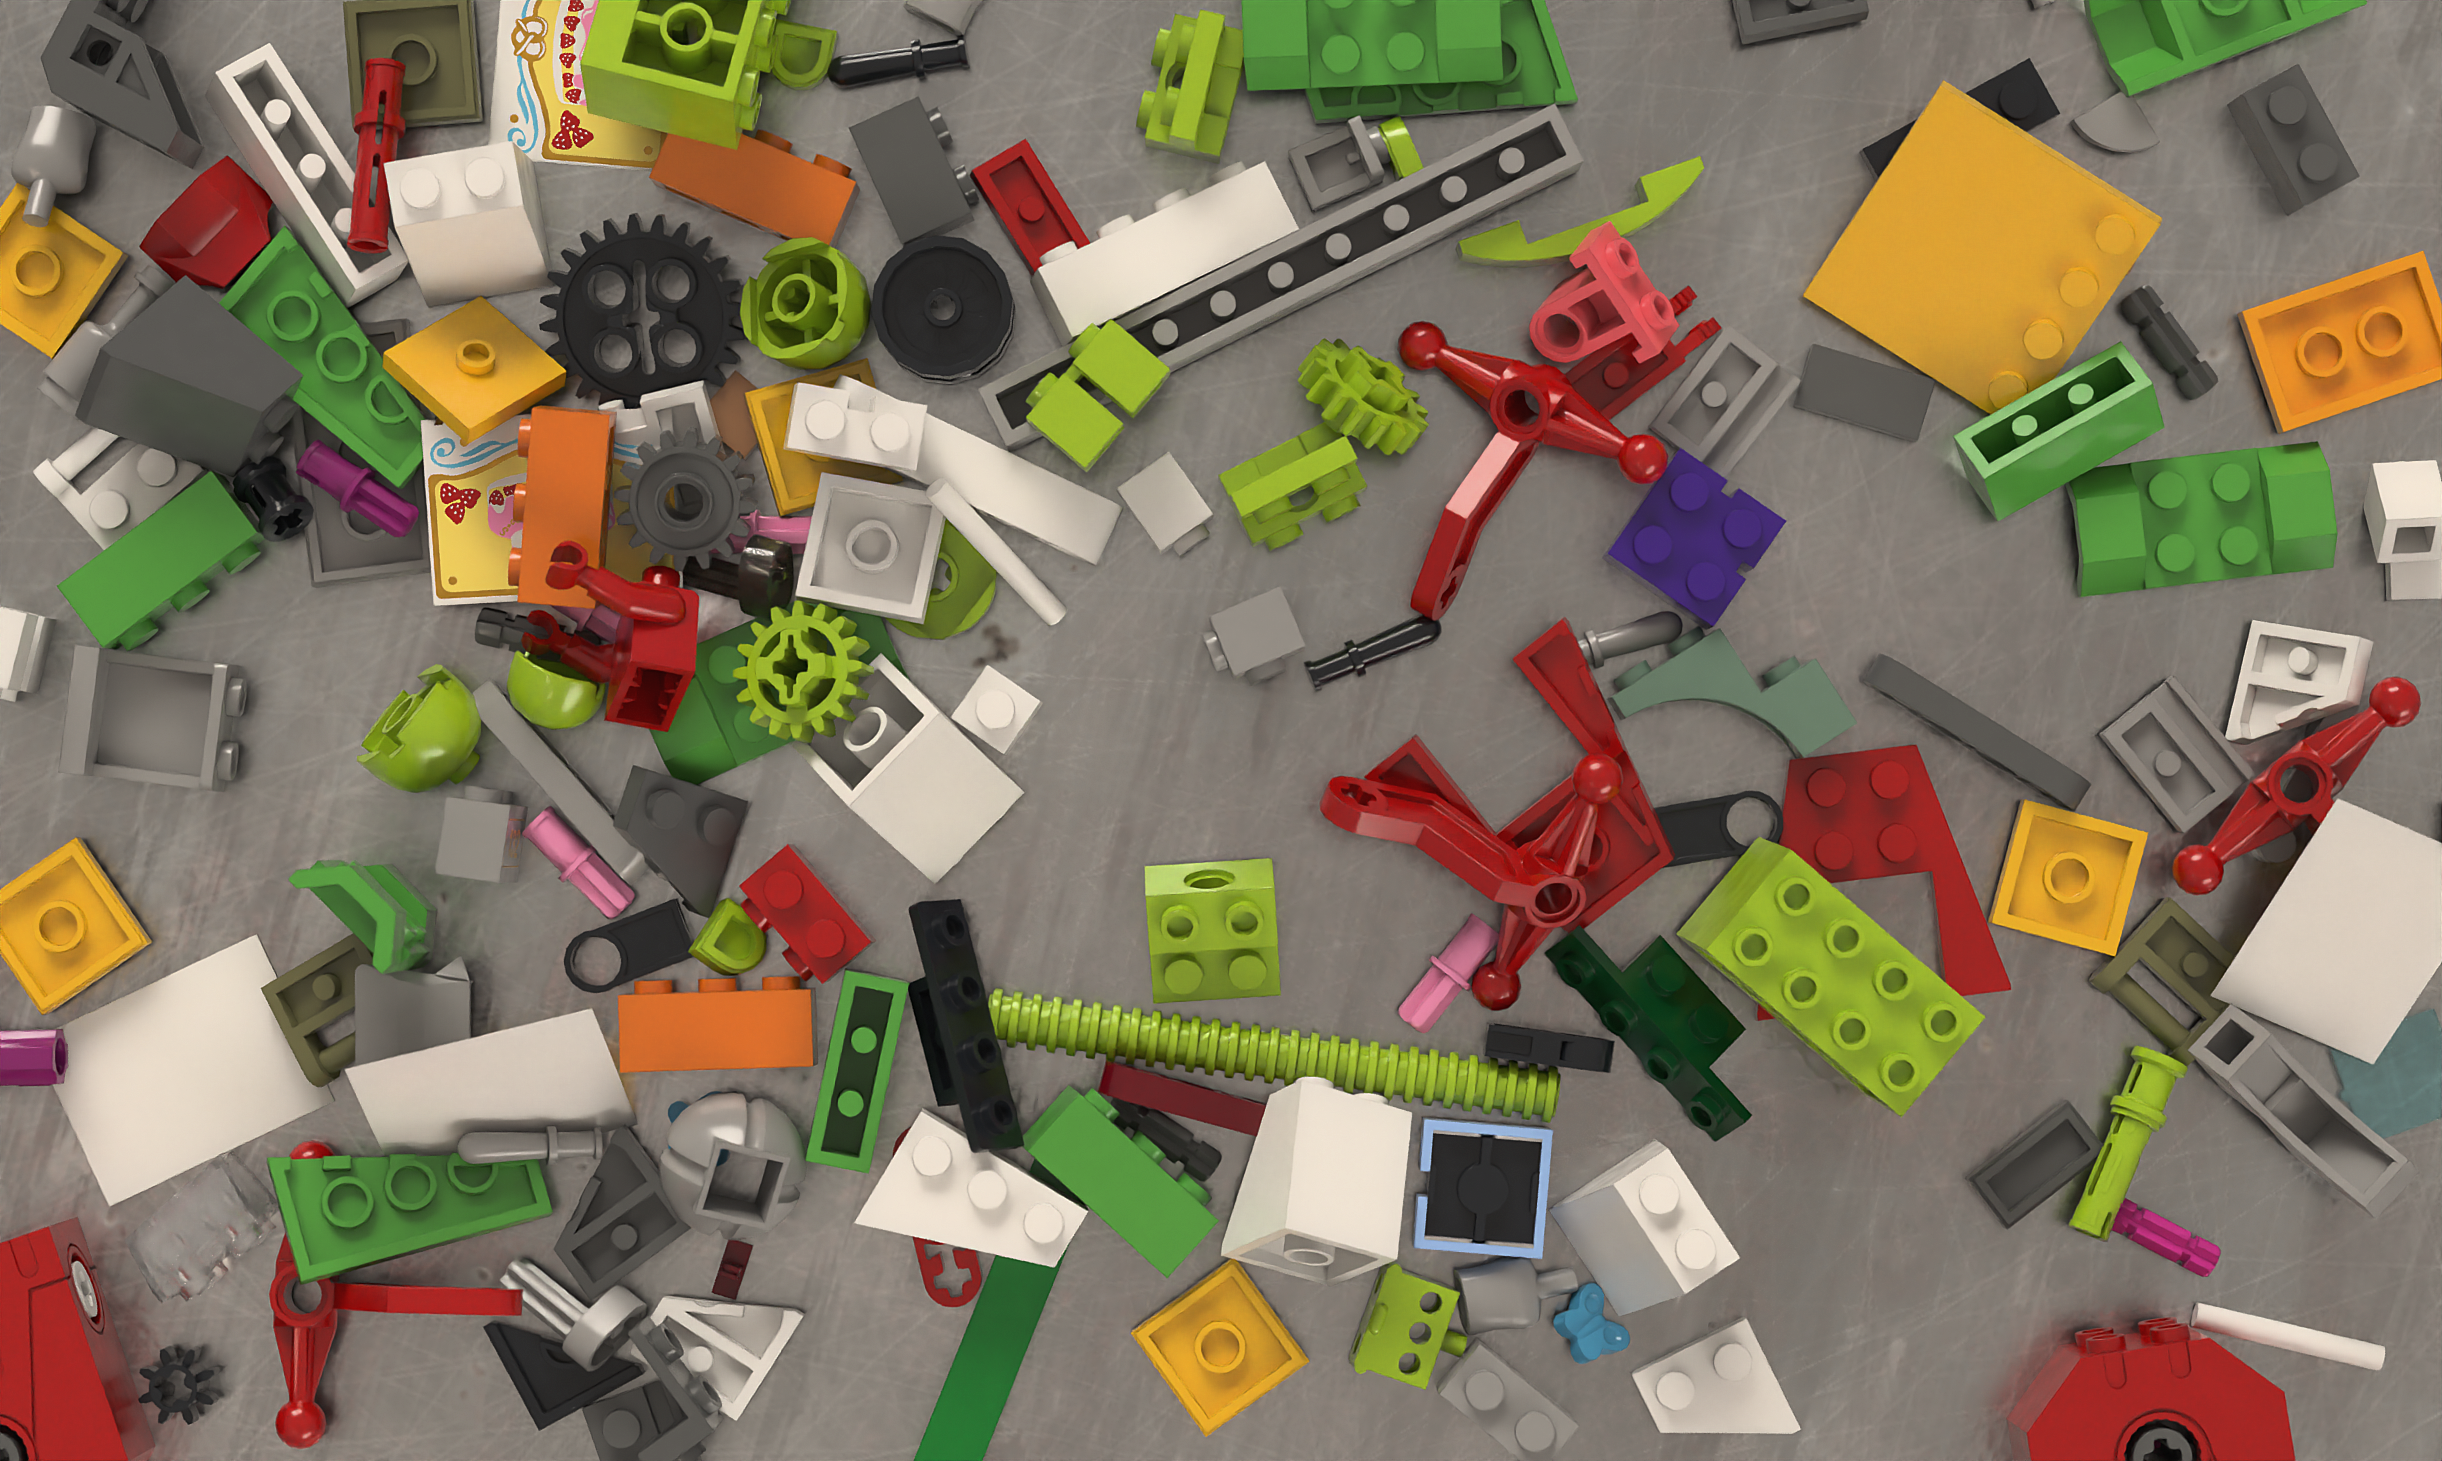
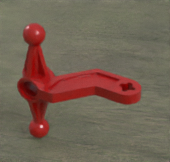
M1426 321L1411 323L1405 327L1398 338L1397 350L1402 362L1414 370L1425 371L1432 370L1435 367L1441 370L1488 413L1499 430L1445 506L1413 590L1410 607L1433 621L1439 620L1453 603L1462 585L1483 528L1535 455L1539 442L1543 445H1551L1615 459L1621 474L1630 482L1636 484L1653 483L1660 479L1667 469L1668 453L1660 440L1655 436L1647 434L1633 435L1630 438L1625 436L1579 395L1575 388L1572 387L1566 375L1554 366L1547 364L1531 366L1521 360L1452 347L1448 345L1443 330L1436 324ZM1525 391L1532 394L1537 400L1539 414L1535 413L1527 405L1524 395Z
M2397 676L2387 677L2379 681L2371 690L2369 697L2370 707L2365 711L2299 740L2249 783L2209 844L2206 846L2201 844L2189 845L2180 850L2176 855L2172 865V873L2178 887L2186 893L2196 896L2208 894L2221 883L2224 874L2223 865L2228 861L2295 831L2304 822L2314 836L2335 803L2332 798L2343 790L2381 731L2386 726L2393 728L2403 727L2411 723L2419 714L2421 698L2415 685L2407 679ZM2286 770H2300L2310 778L2313 791L2307 802H2293L2283 794L2280 780Z
M1590 754L1582 758L1574 767L1572 774L1573 788L1576 792L1575 796L1537 840L1525 843L1517 850L1511 848L1437 794L1354 777L1337 776L1329 781L1319 806L1321 812L1329 821L1346 831L1415 845L1492 901L1504 903L1495 961L1481 966L1474 974L1471 984L1473 997L1482 1007L1490 1011H1501L1511 1007L1520 996L1521 980L1520 975L1517 973L1554 928L1567 925L1577 918L1584 909L1587 897L1582 883L1589 871L1588 865L1599 804L1607 803L1617 796L1622 789L1623 775L1619 764L1605 754Z
M315 1140L302 1142L294 1147L289 1154L291 1159H320L323 1156H336L329 1146ZM285 1232L276 1259L275 1278L272 1281L269 1292L270 1304L273 1309V1329L289 1393V1401L281 1407L276 1416V1433L283 1443L295 1449L310 1448L318 1443L324 1435L326 1418L321 1407L315 1403V1394L336 1333L338 1309L383 1313L522 1316L523 1289L341 1282L339 1275L317 1281L321 1288V1301L315 1310L307 1313L298 1309L292 1301L291 1292L293 1285L298 1280V1275Z

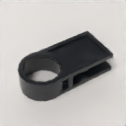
M1742 791L1732 795L1655 807V812L1675 853L1674 859L1663 868L1743 855L1749 846L1738 843L1730 835L1727 829V815L1737 801L1746 797L1761 800L1770 808L1774 821L1773 829L1766 840L1776 843L1783 831V815L1779 805L1771 796L1760 791Z
M678 898L597 929L585 931L573 938L566 948L564 957L565 972L572 984L582 991L590 993L611 991L619 985L694 957L688 953L694 939ZM590 937L607 939L620 952L621 965L619 973L614 980L606 985L596 986L588 984L580 978L575 969L576 951Z
M1487 1022L1486 1044L1483 1048L1484 1056L1611 1073L1615 1045L1613 1040Z

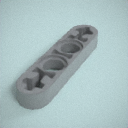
M492 678L486 680L472 693L475 697L480 719L615 872L628 884H633L650 868L645 863L643 853L638 848L630 846L613 827L616 817L614 813L537 726L532 724L512 706L509 695Z

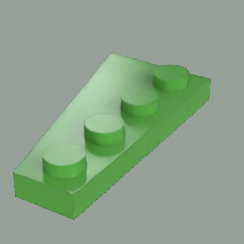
M1500 0L1504 80L1304 89L1315 124L1344 122L1359 115L1362 120L1394 118L1396 116L1408 117L1550 106L1554 103L1556 105L1576 104L1578 98L1545 0Z
M284 225L219 304L303 374L293 400L396 487L402 490L424 464L421 420L428 419L405 387L382 368L383 357L291 230Z
M452 1153L451 1155L440 1156L390 1154L389 1157L351 1158V1155L323 1156L320 1159L267 1157L266 1161L300 1285L551 1216L553 1212L538 1159L470 1164L461 1159L458 1153Z

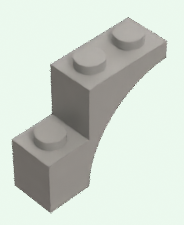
M2232 1003L2188 1049L2219 1087L2257 1115L2295 1158L2374 1219H2377L2420 1173L2408 1158L2382 1139L2324 1088L2283 1047L2272 1033Z

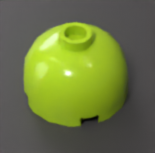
M813 237L792 238L772 248L762 258L768 264L761 270L757 280L749 276L743 288L740 317L745 336L751 344L757 346L767 357L799 370L821 369L845 359L860 344L870 322L872 304L864 275L843 252Z
M435 664L417 676L426 684L417 694L409 695L404 690L398 694L377 719L361 745L370 753L357 756V762L376 778L393 788L420 793L431 791L448 779L456 785L469 775L479 761L480 755L473 750L481 736V719L475 697L458 678L439 664Z

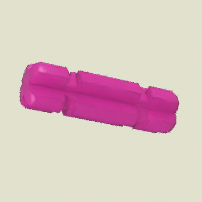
M2124 1198L2114 1220L2113 1231L2121 1235L2124 1231L2127 1232L2128 1239L2175 1263L2178 1260L2182 1261V1267L2199 1276L2208 1277L2211 1274L2221 1254L2218 1246L2198 1236L2194 1239L2191 1238L2190 1231L2145 1208L2139 1211L2136 1209V1203Z

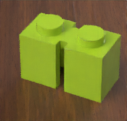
M1111 318L1102 329L1091 323L1068 350V353L1075 358L1070 368L1059 379L1049 372L1025 401L1033 408L1026 416L1027 422L1086 473L1124 430V424L1077 384L1082 377L1086 378L1133 419L1171 375L1170 368Z

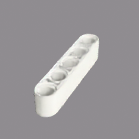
M839 375L833 388L850 391L847 408L869 411L870 400L875 396L897 400L844 375ZM927 413L917 469L908 472L885 468L926 488L936 480L944 478L975 511L1094 566H1097L1123 510V507L1099 494Z

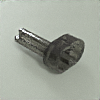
M754 534L744 547L739 564L712 557L710 567L702 569L696 557L689 556L682 571L683 585L739 600L740 609L744 614L772 622L771 608L777 606L787 610L794 587L792 547L789 542L761 534Z

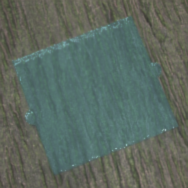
M2434 1008L2405 1017L2374 1064L2327 1046L2342 1086V1090L2338 1094L2339 1099L2347 1102L2350 1111L2382 1139L2442 1118V1028Z

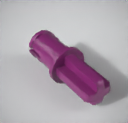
M319 439L306 449L297 464L296 474L332 495L333 498L340 502L341 510L346 513L355 510L393 537H405L419 517V510L416 506L374 479V470L369 467L362 470L337 454Z

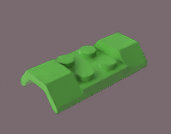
M1241 0L1247 91L1504 80L1500 0Z
M2084 0L2085 14L2107 71L2126 97L2181 76H2187L2367 4L2366 0Z
M2318 441L2094 467L2065 484L2073 506L2079 552L2078 598L2333 568L2338 532L2330 469Z
M795 601L787 605H784L780 608L788 611L792 615V608ZM808 603L814 607V610L818 606L817 604ZM833 608L837 610V618L843 616L857 624L851 637L857 636L868 641L870 648L858 657L860 662L869 665L882 653L910 680L881 616ZM771 612L697 644L695 673L668 732L649 729L661 758L672 777L698 785L795 741L792 734L787 740L769 734V726L764 728L752 723L749 717L755 707L739 703L736 697L742 690L748 687L747 682L733 677V670L747 666L748 657L742 655L737 648L739 644H755L758 638L754 635L750 626L754 621L766 627L773 624ZM820 632V638L827 641V653L830 656H836L833 645ZM770 688L775 701L786 711V706L779 703V691L776 688Z
M318 860L310 869L297 870L288 878L297 889L309 888L374 953L372 965L381 974L424 968L432 960L437 909L393 864L362 866L355 860L350 864L344 860Z

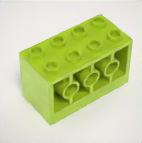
M599 0L580 62L588 113L737 150L743 129L753 131L756 126L762 101V94L757 92L760 71L770 73L778 46V35L773 34L777 14L787 15L791 0Z
M1759 836L1676 934L1861 1093L1900 1117L1907 1112L1986 1018L1791 849Z

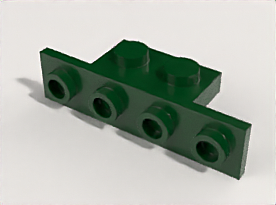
M1580 925L1553 944L1544 953L1555 965L1561 979L1567 985L1576 989L1599 1014L1603 1025L1626 1043L1642 1061L1646 1072L1655 1081L1663 1084L1685 1108L1688 1118L1695 1126L1706 1131L1716 1142L1748 1121L1752 1114L1709 1068L1739 1038L1746 1028L1661 935L1643 948L1622 970L1614 964Z

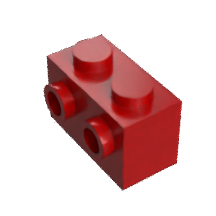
M787 844L739 885L748 897L740 904L743 910L764 933L772 927L776 929L789 945L782 952V955L806 982L814 975L822 984L829 982L876 942L875 938L794 844Z

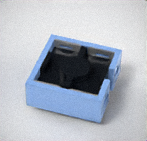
M1422 1117L1418 1168L1420 1171L1428 1172L1427 1194L1416 1193L1412 1237L1413 1247L1418 1249L1542 1259L1553 1130L1550 1127Z

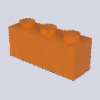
M760 129L757 130L754 138L741 133L737 150L668 133L649 176L657 187L785 241L792 238L813 237L835 249L860 192L857 182L848 179L852 170L848 166L820 154H816L813 163L789 154L793 146L792 143Z
M540 405L532 408L531 419H521L518 433V457L528 458L526 484L517 483L515 487L513 521L523 522L521 548L512 547L508 566L509 586H518L517 602L596 609L601 605L598 601L587 596L588 590L578 585L567 590H558L547 585L545 578L550 565L557 563L550 562L555 547L564 541L577 542L586 549L588 553L587 565L597 570L601 566L605 568L617 412ZM562 562L565 564L573 565L572 563Z
M800 976L762 977V989L737 990L736 978L698 979V991L673 992L672 980L634 981V993L618 995L620 1073L813 1067L818 1064L816 987L801 988Z

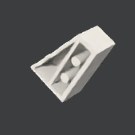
M922 1108L854 1223L1055 1268L1088 1213V1208L996 1151L973 1153L970 1150L966 1133Z

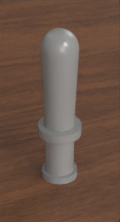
M1661 611L1595 635L1593 630L1584 632V639L1578 641L1588 664L1592 663L1594 668L1597 669L1604 666V659L1674 641L1681 634L1683 623L1676 613Z
M546 1126L545 1132H471L460 1139L457 1151L461 1159L470 1164L545 1158L546 1164L550 1165L557 1164L558 1158L592 1156L594 1160L602 1158V1132L600 1127L593 1128L592 1131L557 1132L556 1126Z

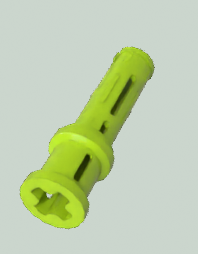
M2141 1046L2133 1047L2131 1057L2135 1062L2121 1095L2113 1096L2110 1106L2112 1109L2110 1112L2114 1115V1119L2086 1183L2079 1205H2077L2074 1215L2068 1224L2070 1228L2103 1242H2107L2110 1237V1232L2115 1223L2114 1220L2124 1201L2139 1165L2141 1155L2152 1132H2159V1129L2165 1126L2167 1117L2163 1114L2175 1082L2177 1078H2185L2188 1070L2187 1066L2181 1062Z

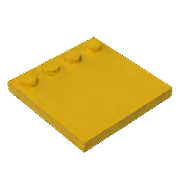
M1943 80L1807 286L1803 297L1991 415L2056 378L2161 225L2162 217Z

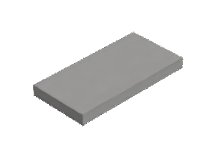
M407 318L359 324L382 357L385 351L411 337L410 323ZM408 391L410 396L413 398L415 403L420 408V401ZM299 405L294 415L290 418L296 469H298L297 464L306 449L319 439L337 454L362 470L366 467L374 470L375 480L416 506L419 510V517L411 531L405 537H393L355 510L348 513L340 509V502L333 498L332 495L297 474L299 493L309 500L314 509L312 519L304 528L311 587L319 588L431 573L424 464L401 490Z

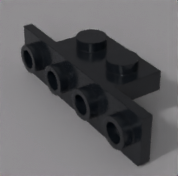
M961 899L920 901L909 907V915L925 976L909 983L908 992L937 1105L942 1107L959 1104L969 1147L973 1153L1009 1150L1024 1146L1017 1111L1012 1099L1001 1056V1049L994 1030L985 988L981 980Z

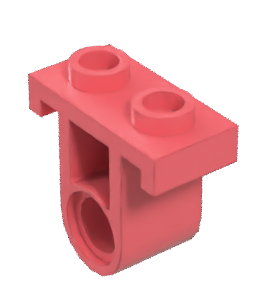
M1608 221L1591 230L1569 257L1575 269L1585 264L1588 268L1560 282L1534 313L1529 324L1530 338L1534 347L1543 356L1553 361L1567 363L1578 360L1632 333L1639 343L1632 354L1638 363H1641L1658 355L1680 326L1674 317V311L1668 298L1662 292L1655 289L1639 265V258L1634 247L1628 240L1621 238L1611 221ZM1563 315L1570 317L1577 325L1568 322Z

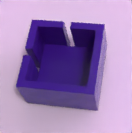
M1680 448L1672 455L1668 461L1667 469L1661 478L1652 484L1602 558L1707 630L1714 627L1746 581L1743 576L1736 572L1737 569L1740 568L1745 573L1754 569L1786 523V520L1740 488L1732 492L1730 496L1721 492L1728 480Z

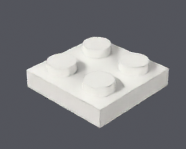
M822 472L795 593L797 600L817 605L821 603L828 607L924 624L946 517L925 496L926 491Z

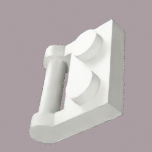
M92 426L54 461L47 458L33 473L46 489L65 506L100 547L105 550L206 475L208 471L205 467L138 443L82 493L71 479L119 437Z

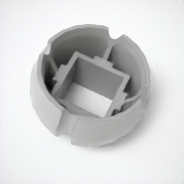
M737 1092L711 1094L695 1101L683 1110L670 1126L665 1139L671 1148L662 1150V1155L660 1156V1182L670 1207L684 1223L695 1231L711 1235L716 1230H720L723 1239L735 1241L754 1238L770 1231L781 1223L796 1206L800 1192L795 1184L804 1181L806 1177V1150L795 1125L782 1110L771 1102L754 1097L750 1103H747L743 1094H737ZM721 1149L768 1159L755 1203L708 1193Z

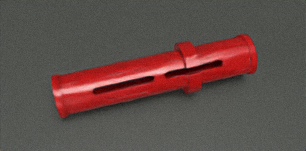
M372 58L365 62L366 77L362 110L354 116L353 129L359 135L355 178L353 181L350 234L347 238V246L352 250L363 253L375 254L388 250L389 241L387 238L391 204L384 163L396 161L398 140L404 137L406 121L400 116L406 65L389 58ZM382 104L384 105L381 144H377L375 137L378 107ZM377 167L375 206L370 207L369 196L372 168Z

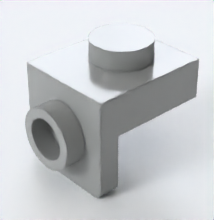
M1360 115L1348 120L1346 126L1288 150L1289 158L1313 212L1383 182L1385 173L1382 164L1391 161L1377 126L1366 129Z

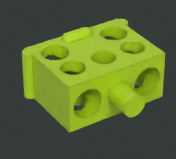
M1395 1261L1381 1266L1348 1357L1350 1365L1359 1374L1370 1370L1426 1390L1439 1351L1461 1357L1465 1350L1468 1337L1447 1329L1460 1292L1449 1285L1403 1270ZM1434 1292L1436 1295L1435 1303L1430 1308H1421L1420 1300L1422 1296L1426 1293ZM1419 1322L1424 1323L1425 1332L1423 1335L1416 1339L1410 1338L1409 1332L1411 1327ZM1406 1353H1414L1413 1364L1405 1369L1399 1368L1398 1364L1401 1356Z

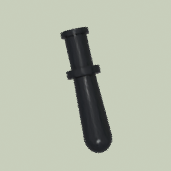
M964 35L957 36L955 40L921 45L920 39L911 40V47L836 57L831 61L827 74L829 80L838 87H851L915 72L917 78L926 77V70L961 64L962 67H969V56Z
M1421 614L1356 645L1352 639L1344 642V650L1312 663L1310 660L1304 662L1310 682L1315 692L1322 690L1321 686L1352 673H1355L1358 678L1366 675L1365 668L1436 642L1441 635V623L1439 620L1433 621Z

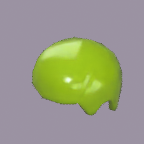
M520 651L514 653L507 680V691L512 706L532 724L550 730L574 728L588 721L599 710L606 689L605 683H599L597 686L595 682L562 662L537 659L536 655H532L527 651L524 655Z

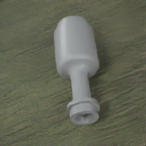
M149 264L141 274L139 272L135 274L134 278L139 281V286L113 318L103 325L92 321L84 322L43 370L47 377L37 389L77 420L79 418L75 414L100 348L174 285Z

